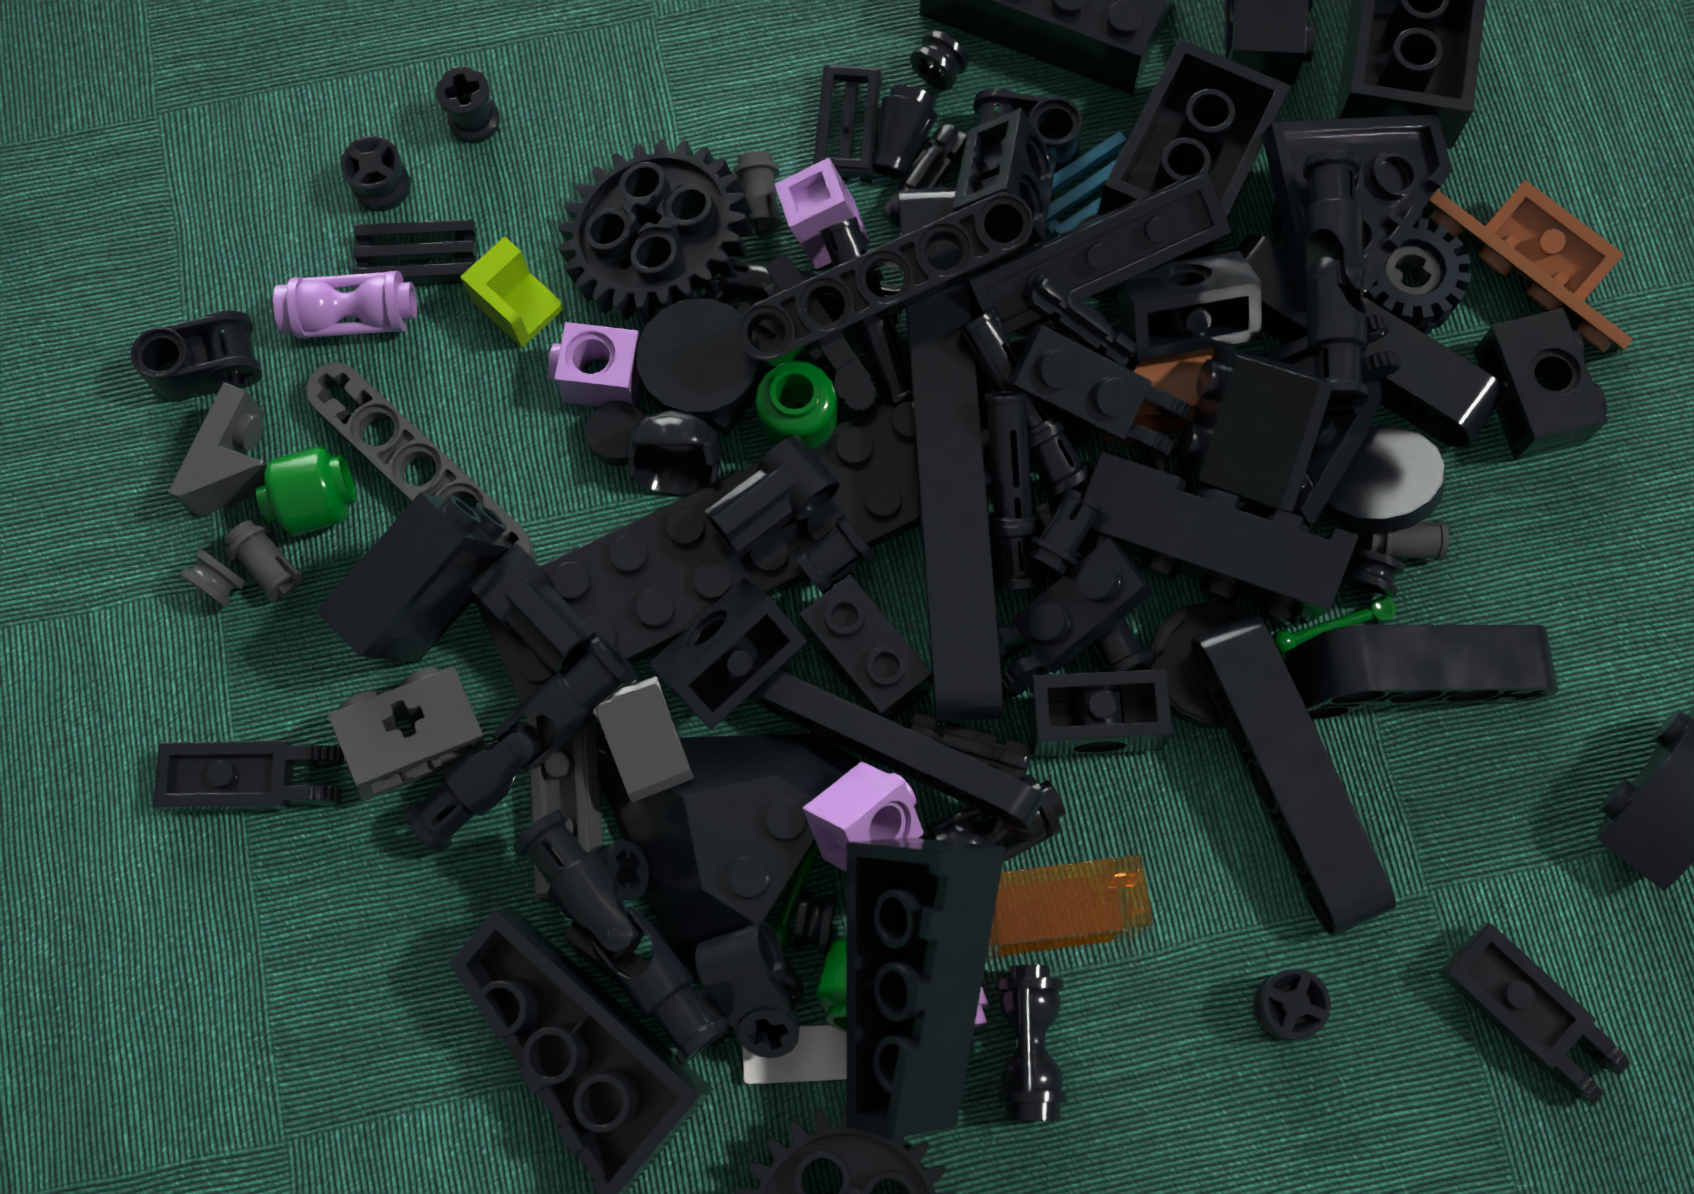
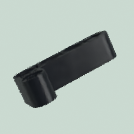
M1351 625L1320 633L1284 653L1286 667L1312 720L1341 716L1368 704L1510 703L1541 699L1558 693V684L1547 628L1542 625Z

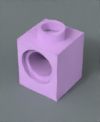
M830 158L775 184L789 228L816 270L832 262L819 233L824 228L857 217L865 246L870 244L856 203Z
M565 322L561 344L554 343L552 345L548 363L550 380H555L564 403L599 407L611 401H624L637 407L641 379L637 370L639 331ZM602 359L608 361L607 366L600 372L593 374L581 372L583 367L592 360Z
M862 761L802 808L823 860L846 872L847 842L919 838L924 834L914 808L916 796L910 785L898 774H888Z

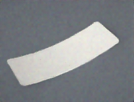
M832 1025L800 1026L798 1043L794 1049L781 1057L774 1058L757 1056L747 1051L743 1046L744 1082L746 1084L844 1080L846 1079V1032Z

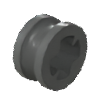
M199 549L195 554L197 564L191 569L184 568L180 575L227 608L231 603L229 593L235 588L242 589L246 582L212 556Z

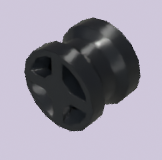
M365 136L355 140L345 149L341 157V171L345 180L351 186L354 196L362 206L375 212L389 211L398 207L406 200L411 190V178L405 165L402 163L396 147L388 139L379 136ZM369 177H383V179L379 181H369Z
M1296 968L1280 971L1262 981L1254 992L1252 1002L1255 1021L1262 1031L1272 1038L1282 1041L1298 1040L1314 1035L1326 1024L1331 1009L1329 993L1322 981L1309 971ZM1274 1001H1276V1002H1278V1003L1281 1004L1282 1010H1283L1284 1013H1285V1016H1284L1283 1020H1282L1283 1014H1282V1012L1280 1011L1279 1004L1274 1003Z

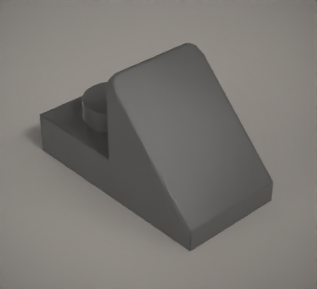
M223 382L168 491L176 501L194 515L202 517L255 496L256 487L265 485L264 472L266 464L245 455L260 440L265 412L246 390Z
M657 676L613 692L596 706L598 719L631 803L694 779Z

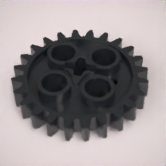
M662 139L658 141L654 153L647 155L639 143L635 145L634 158L627 162L617 152L613 154L615 168L610 172L595 166L592 170L598 182L594 186L587 184H578L576 186L583 201L582 203H567L564 208L572 221L559 225L558 230L566 242L560 245L558 249L567 262L564 266L565 271L587 301L594 299L601 312L605 314L615 307L622 320L627 321L635 309L638 308L644 320L650 322L655 315L657 307L663 306L666 308L685 299H698L697 292L701 289L717 295L720 291L714 278L718 274L728 277L736 275L729 257H744L748 253L741 240L743 237L752 235L753 232L746 217L752 213V210L746 199L745 191L737 174L731 173L726 160L720 158L714 161L709 149L705 146L693 154L688 142L683 140L677 146L674 153H671L666 142Z
M846 1107L842 1115L840 1127L832 1128L823 1110L816 1111V1132L810 1135L798 1122L793 1121L789 1123L794 1144L787 1148L781 1142L770 1138L766 1143L775 1159L771 1167L754 1161L748 1166L752 1173L762 1181L759 1189H739L737 1194H809L803 1182L804 1172L811 1162L823 1158L835 1162L841 1169L843 1185L839 1194H870L873 1186L887 1178L902 1182L907 1187L909 1194H956L953 1192L935 1191L933 1184L943 1176L947 1169L944 1165H937L927 1169L923 1168L920 1161L929 1147L926 1141L907 1150L902 1146L904 1137L890 1139L847 1127Z

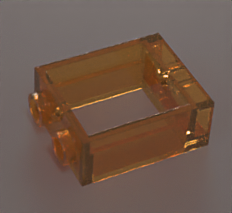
M1134 855L1002 872L986 959L1135 940L1153 925L1142 856Z

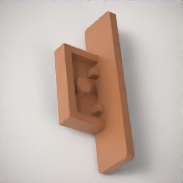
M1524 180L1486 226L1440 191L1436 190L1427 204L1434 209L1433 213L1428 217L1434 225L1438 227L1439 224L1447 227L1449 229L1447 235L1453 239L1459 238L1463 232L1482 246V249L1476 256L1501 276L1506 277L1511 270L1519 274L1531 284L1525 291V294L1546 311L1564 308V310L1581 322L1575 329L1590 345L1602 353L1610 346L1622 352L1632 342L1633 339L1584 302L1624 254L1528 181Z

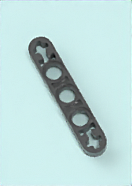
M333 362L324 364L313 372L308 379L306 387L307 398L322 419L407 500L412 502L420 492L442 499H447L450 495L457 498H473L490 509L505 523L507 530L502 535L511 544L516 542L534 560L536 559L535 547L525 530L357 371L344 363ZM336 385L340 389L345 388L359 408L351 415L347 408L337 399L330 398L327 393L330 387ZM378 419H387L394 423L395 430L388 442L379 446H370L364 443L363 434L368 424ZM429 458L436 462V473L432 480L425 485L414 486L405 482V470L414 460Z

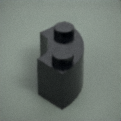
M1694 708L1688 714L1678 709L1663 722L1652 738L1658 745L1640 774L1632 783L1624 779L1617 784L1599 807V810L1605 816L1597 839L1663 891L1669 888L1694 862Z

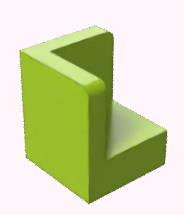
M505 236L460 276L473 304L521 348L563 310L561 301L530 273L522 251Z

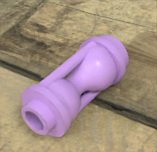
M400 271L310 278L298 277L290 278L286 285L275 286L273 310L279 331L282 334L293 333L297 339L405 332L408 326V319H415L417 317V296L414 284L412 282H404ZM359 286L354 291L342 293L334 289ZM347 317H356L363 321L339 323V321Z

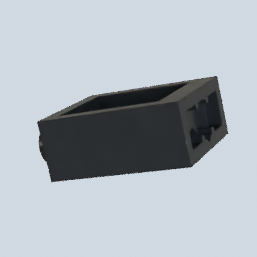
M420 492L318 608L317 612L360 657L420 662L476 598L467 586L513 546L502 535L507 530V526L495 513L480 503H477L473 508L453 495H450L447 499H442Z

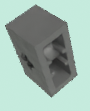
M455 666L439 671L437 667L421 669L407 676L402 681L403 686L379 695L375 691H366L353 695L339 705L340 710L328 714L362 802L450 768L465 753L485 745L483 732ZM408 719L409 724L415 727L416 734L404 738L401 731L397 729L396 723Z

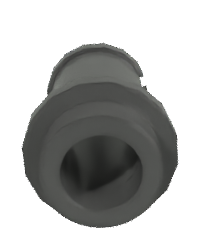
M746 152L737 158V166L733 169V174H737L752 210V213L746 217L752 230L754 229L753 223L755 222V233L775 230L781 225L775 179L780 175L779 165L773 161L772 155L768 152Z
M255 520L244 521L234 527L224 540L228 547L227 557L231 562H240L270 601H276L278 596L280 598L287 596L301 583L303 579L301 572L294 568L271 540L273 532L269 526L259 525Z
M1444 520L1421 521L1411 528L1395 532L1394 526L1376 527L1377 533H1361L1362 549L1379 552L1393 558L1442 561L1448 552L1449 530L1448 526L1444 525Z

